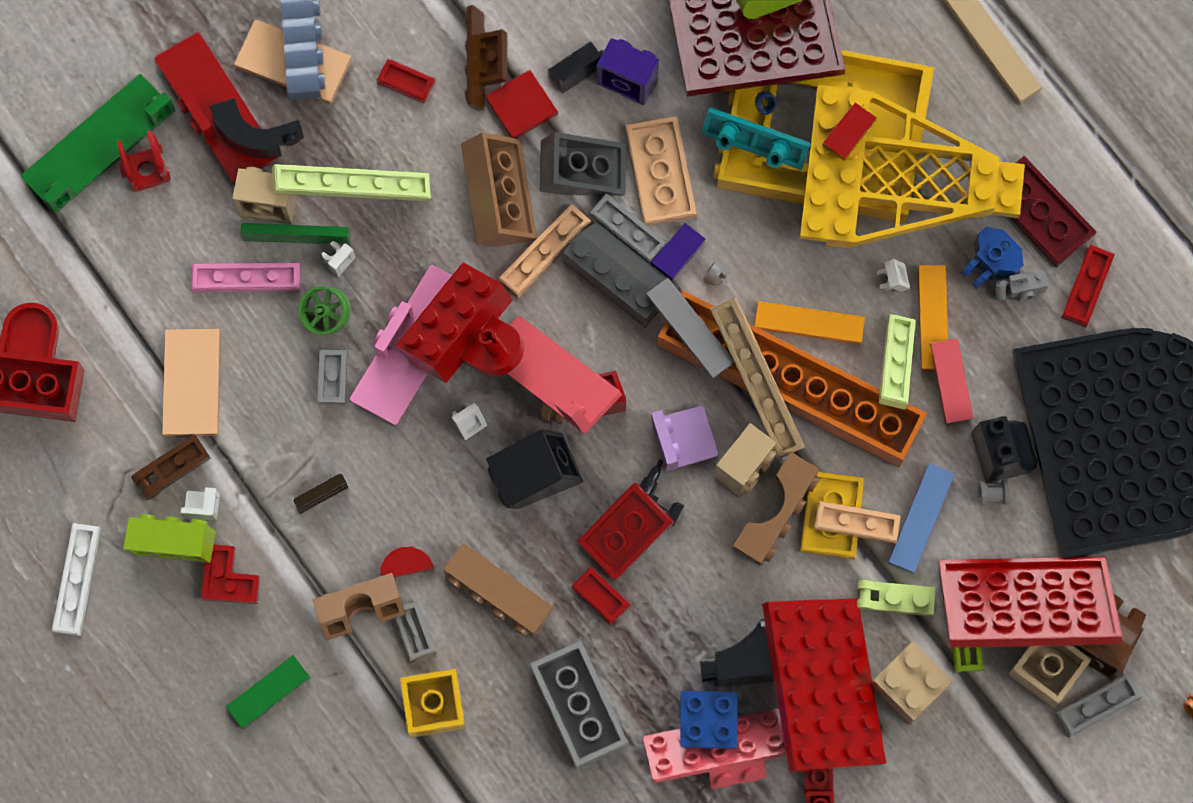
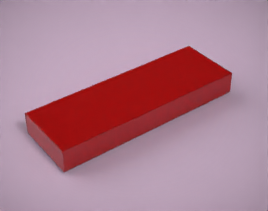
M1091 244L1088 246L1062 313V319L1085 328L1088 326L1113 261L1114 253Z

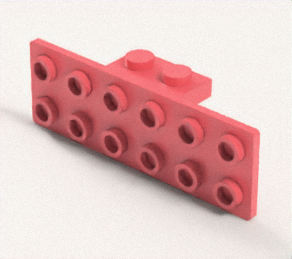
M779 709L737 717L736 749L680 747V729L643 737L654 783L708 772L711 789L726 788L731 785L755 782L766 778L765 760L786 756Z

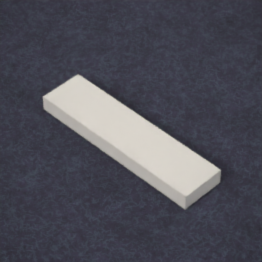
M72 524L52 626L53 633L81 636L101 534L100 527Z

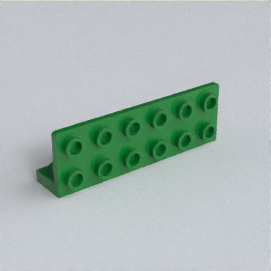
M142 74L137 75L23 172L21 178L56 214L120 159L118 141H122L127 153L147 136V131L150 130L152 132L176 111L172 100L165 92L160 94Z

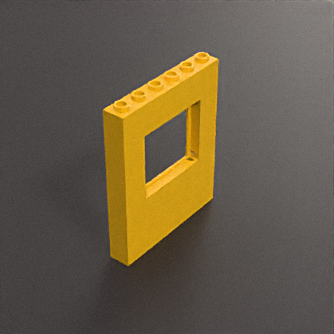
M841 50L845 65V75L790 82L817 87L819 84L872 91L925 119L934 67ZM778 84L730 91L728 105L732 106L730 115L770 128L772 113H760L755 107L754 99L757 93L762 91L771 92L776 98ZM762 99L763 106H767L765 99ZM870 103L869 112L877 117L867 134L872 137L902 140L904 138L905 119L874 103ZM910 123L909 139L913 142L921 143L923 128ZM730 146L728 150H718V154H723L721 163L716 162L713 178L718 179L717 188L804 204L808 163L804 162L802 170L785 164H781L779 168H772L768 164H762V162L767 163V158L740 148ZM865 149L864 154H866L871 149ZM884 151L889 158L897 154V152ZM877 152L867 159L875 169L885 163ZM911 154V156H912V157L916 160V162H917L919 155H913V154ZM904 156L893 162L901 172L912 166ZM864 165L861 180L870 174ZM889 166L879 173L887 184L897 177ZM916 170L905 176L912 185H914ZM874 177L864 184L871 193H876L882 188ZM901 180L891 187L897 196H903L909 191ZM859 204L857 215L895 222L896 208ZM901 209L900 223L906 222L909 210Z

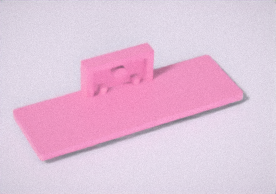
M430 265L408 303L402 301L398 308L395 306L391 310L387 319L389 321L385 330L381 329L374 339L376 356L351 395L350 401L394 426L398 425L428 372L409 362L396 344L452 276L451 274L434 265Z

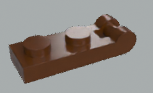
M194 434L132 475L131 479L135 485L141 487L143 490L142 495L148 501L174 482L210 460L211 457ZM155 473L159 480L151 484L148 478Z

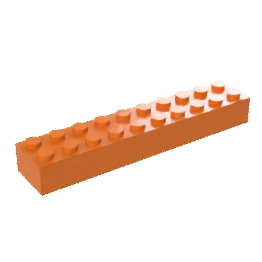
M682 291L681 295L731 356L710 311V308L714 306ZM665 322L658 335L657 346L703 368L669 324ZM749 324L790 413L900 468L927 415L925 411L909 403L905 410L879 404V388ZM735 364L718 376L747 391Z

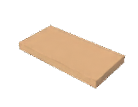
M255 19L234 63L235 68L287 88L283 30ZM318 43V49H323L324 65H319L320 74L324 73L326 89L321 90V98L315 99L331 105L352 61V57Z
M677 116L625 125L643 223L646 226L697 218Z
M220 329L165 330L162 431L164 437L193 436L194 434L196 436H218Z

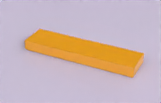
M919 265L918 292L921 371H935L930 344L948 340L946 265Z
M758 301L755 327L763 331L861 345L865 317Z

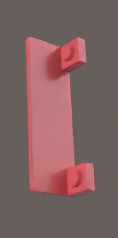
M517 316L510 326L514 327L522 337L525 350L520 363L512 371L508 372L507 375L585 435L621 397V392L521 316Z

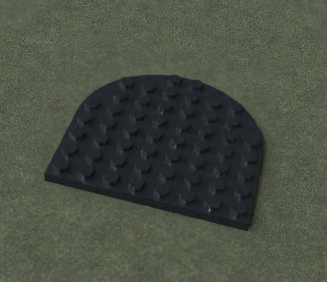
M1128 328L1013 349L1012 354L1061 557L1063 559L1083 557L1168 541L1193 533V341L1175 333L1168 334L1154 331L1151 328Z

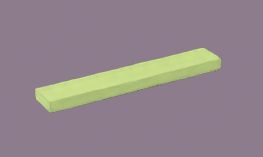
M274 164L272 167L273 193L429 201L431 199L429 173Z

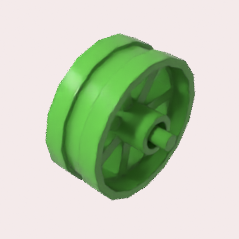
M320 286L305 292L300 300L298 313L300 321L307 330L314 334L326 335L337 333L345 327L350 318L351 308L348 298L338 288ZM326 290L324 302L318 297L317 292ZM332 293L336 295V297L339 300L334 304H330ZM311 298L317 304L314 308L308 307ZM341 306L342 310L341 316L335 314V308ZM308 312H314L316 315L312 322L309 319ZM322 317L325 330L315 327ZM329 317H332L333 319L339 321L337 325L332 329L330 326Z

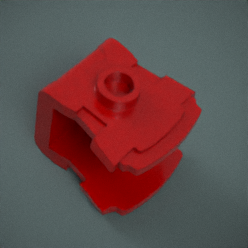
M150 130L147 131L151 149L128 156L122 141H118V151L122 161L118 163L122 178H128L134 192L152 188L171 180L169 169L166 167L161 155L163 154L162 146ZM142 164H152L154 166L153 172L147 176L141 175L139 168Z

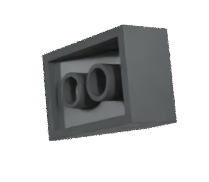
M553 132L541 140V192L560 195L604 196L606 193L609 196L625 195L626 143Z

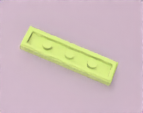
M889 314L879 404L904 410L908 405L916 323L914 319Z

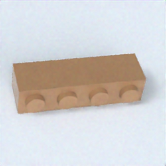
M462 543L443 569L444 574L447 576L445 580L456 589L462 586L470 592L468 594L470 599L479 605H482L483 602L492 608L490 612L502 621L506 618L515 624L513 629L524 637H527L529 634L535 638L554 611L551 604L464 543Z

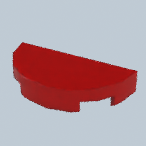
M400 547L391 551L383 560L380 576L392 573L394 578L435 568L431 558L423 550L415 547Z

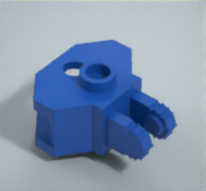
M985 227L978 233L975 239L976 255L974 259L960 272L963 277L969 276L977 267L983 272L972 284L975 289H978L988 279L990 281L993 278L1008 279L1011 275L1019 274L1020 269L1024 265L1022 248L1003 229Z

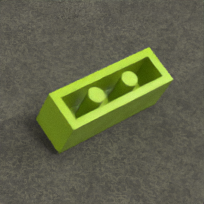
M140 514L139 518L129 517L123 550L134 556L210 563L216 530L208 526L207 521L200 519H191V523L182 522V519L166 516L165 520H156L155 516Z

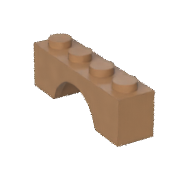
M790 452L776 475V479L782 486L785 496L781 511L773 519L764 523L747 522L735 541L733 549L761 566L765 560L770 562L778 549L774 546L779 537L784 539L792 526L788 521L793 513L799 515L806 504L803 497L807 490L813 492L821 479L817 476L819 468Z

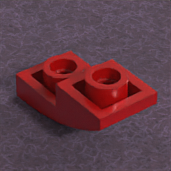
M833 769L804 771L805 803H834Z

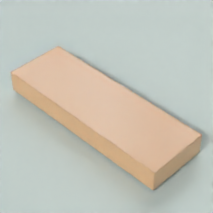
M819 501L814 530L896 544L901 516Z

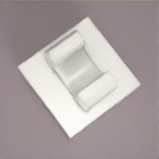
M332 241L330 244L336 250V253L333 256H329L322 252L321 255L323 260L328 263L330 272L339 277L355 259L353 249L346 243L340 247L337 242Z
M892 259L884 262L886 269L877 271L878 276L884 277L887 275L888 281L885 284L879 285L881 289H895L899 292L910 289L905 263Z
M465 403V409L459 413L456 411L452 412L453 417L451 418L464 440H467L488 426L475 403L471 405Z

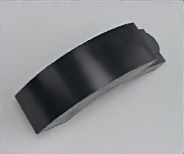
M235 98L209 106L221 137L230 147L246 156L260 159L281 157L280 146H293L304 139L299 120L269 129H260L249 125L242 118Z

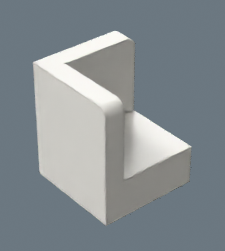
M205 487V492L187 491L185 507H181L180 511L183 518L217 521L220 499L218 490Z

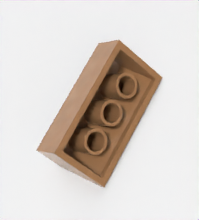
M482 132L461 143L477 244L497 247L536 240L537 235L521 140Z

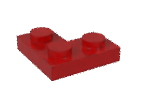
M213 545L211 562L204 565L202 600L258 604L260 576L233 573L235 546Z

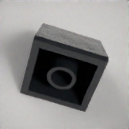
M540 429L486 458L489 465L488 473L499 489V499L509 509L523 508L584 482L565 437L560 432Z

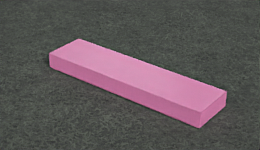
M300 263L192 264L191 290L192 292L300 291L301 265Z

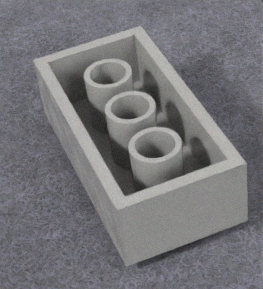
M578 641L530 663L533 676L576 770L628 747V741L582 641Z

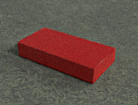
M387 58L376 80L378 85L425 104L436 82L435 78Z
M855 102L829 134L822 146L845 161L876 122L877 117Z
M591 566L571 586L610 625L631 605Z

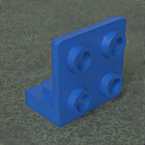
M681 691L680 747L736 749L738 692Z

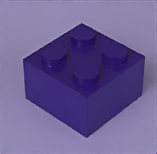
M611 38L597 63V84L644 106L658 80L659 59L647 50L640 51L633 48L629 42L623 39L616 40Z

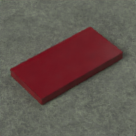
M1024 155L1016 162L1018 164H1025L1019 218H1009L1057 268L1094 237L1097 231Z

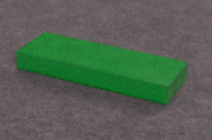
M292 655L230 702L226 708L244 730L311 677L295 656Z

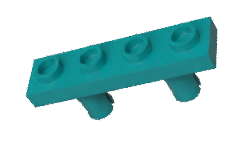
M711 107L707 112L701 135L716 140V146L719 149L728 150L730 146H734L767 158V164L772 168H779L781 164H785L802 170L811 144L810 142Z

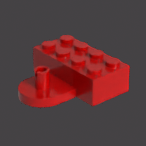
M464 262L457 268L396 344L409 362L444 383L450 380L462 363L490 377L507 374L520 363L525 350L524 341L517 330L498 319L513 301L511 296L500 282Z
M33 302L20 304L13 308L4 320L0 337V413L76 422L85 369L79 361L55 358L59 337V324L51 310L42 304Z

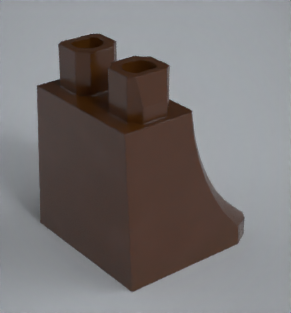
M1113 594L1118 611L1124 601ZM1134 607L1127 617L1117 612L1122 633L1121 644L1073 645L1091 659L1088 666L1112 681L1123 673L1132 651L1144 630L1142 625L1146 614Z

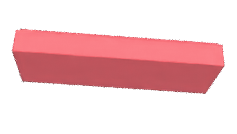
M958 338L931 343V353L945 424L973 419Z

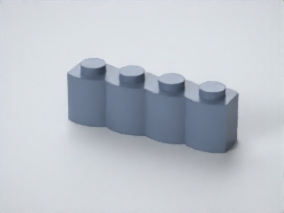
M281 0L286 84L289 100L321 98V90L326 89L325 75L324 73L320 74L319 65H324L323 49H318V40H322L321 24L316 25V16H320L319 0Z

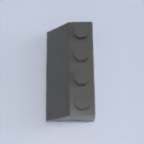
M596 222L580 232L563 251V263L644 328L659 313L646 297V293L667 279V277L600 223ZM671 281L674 284V286L679 290L680 287L676 285L673 281Z

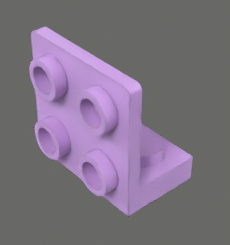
M702 405L666 416L663 415L662 410L651 413V423L666 472L718 457L716 444Z

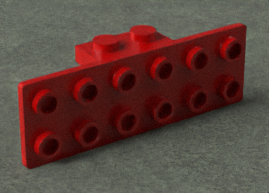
M199 32L154 57L155 62L179 99L176 100V103L182 113H189L192 118L189 123L197 135H203L233 184L236 183L238 168L255 167L262 169L279 158L260 159L246 156L230 147L221 137L209 106L235 98L242 118L249 125L260 129L261 127Z

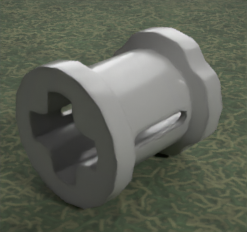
M1002 480L1001 483L989 484L978 482L979 504L986 505V503L1002 502L1004 505L1009 504L1008 481Z

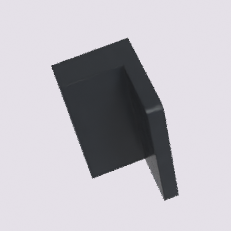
M590 41L549 68L548 74L562 93H565L597 71V63L604 51H598Z

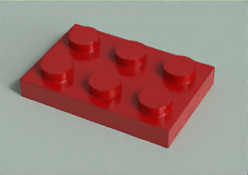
M633 483L577 542L616 581L674 521L637 483Z

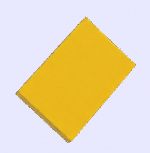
M819 472L817 476L821 479L814 491L807 490L800 553L855 560L858 537L814 530L819 501L861 508L864 478Z

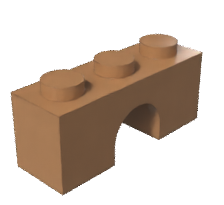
M392 573L312 599L326 641L353 632L351 619L360 611H373L377 615L379 623L406 614Z

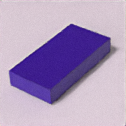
M684 223L653 259L651 265L672 281L705 243L706 238Z

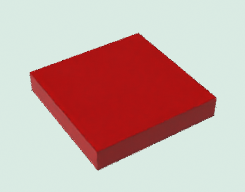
M531 70L485 96L510 137L514 139L521 137L558 115L557 109Z

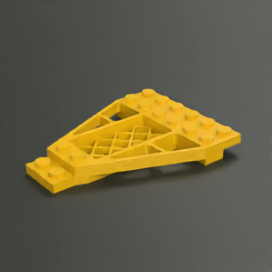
M818 84L800 239L826 242V246L852 249L854 246L968 218H981L990 215L1019 218L1025 164L999 161L1000 157L872 91ZM855 102L868 112L870 103H874L905 119L904 138L902 140L872 137L866 133L845 161L822 146L823 142ZM910 123L929 131L957 147L911 141L909 139ZM865 149H871L866 154H864ZM884 151L897 152V154L889 158ZM876 152L885 161L877 169L867 160ZM911 154L921 155L924 157L916 162V160L911 156ZM901 156H904L912 165L904 172H901L893 163ZM938 158L951 160L943 165ZM928 159H931L938 168L930 176L920 166ZM964 161H970L969 166ZM955 162L965 171L957 179L947 170ZM864 165L870 174L861 180ZM889 166L897 177L887 184L879 173ZM913 170H916L924 179L915 187L905 177ZM940 173L950 182L942 190L932 180ZM968 176L966 192L959 182ZM873 177L882 186L876 193H871L864 185ZM900 180L909 190L903 196H897L891 189ZM926 184L936 193L929 200L924 199L918 192ZM953 187L963 197L956 203H951L944 195ZM865 204L896 208L894 228L857 236L858 205ZM901 209L946 214L900 226Z

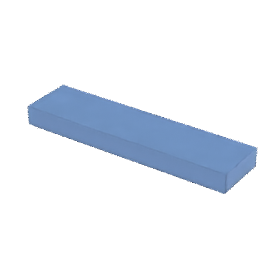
M929 463L888 564L914 574L955 473Z

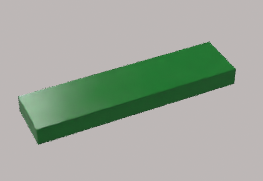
M243 223L240 230L244 241L330 244L334 241L339 245H344L345 243L350 245L351 241L349 228L339 226Z

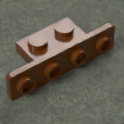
M469 5L467 6V15L465 17L467 27V40L465 41L467 64L465 66L467 89L465 90V99L468 105L477 111H483L484 86L507 82V32L500 29L484 33V13L475 6Z

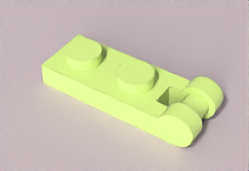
M858 580L857 590H860L859 599H857V607L860 610L922 616L934 615L935 587ZM871 592H878V601L870 600Z

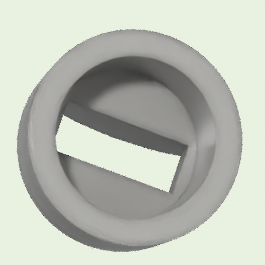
M714 262L703 280L712 285H720L723 283L721 278H726L725 269L717 262Z

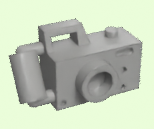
M1045 271L1027 275L1026 273L1011 275L1005 280H997L996 299L1005 300L1008 298L1010 300L1019 298L1020 301H1027L1035 298V294L1046 292L1049 285Z

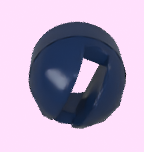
M762 91L755 96L754 104L760 113L770 114L777 107V99L771 92ZM762 99H765L767 106H763Z

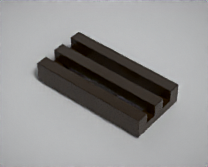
M338 474L294 498L293 501L299 513L302 514L349 487L343 475Z

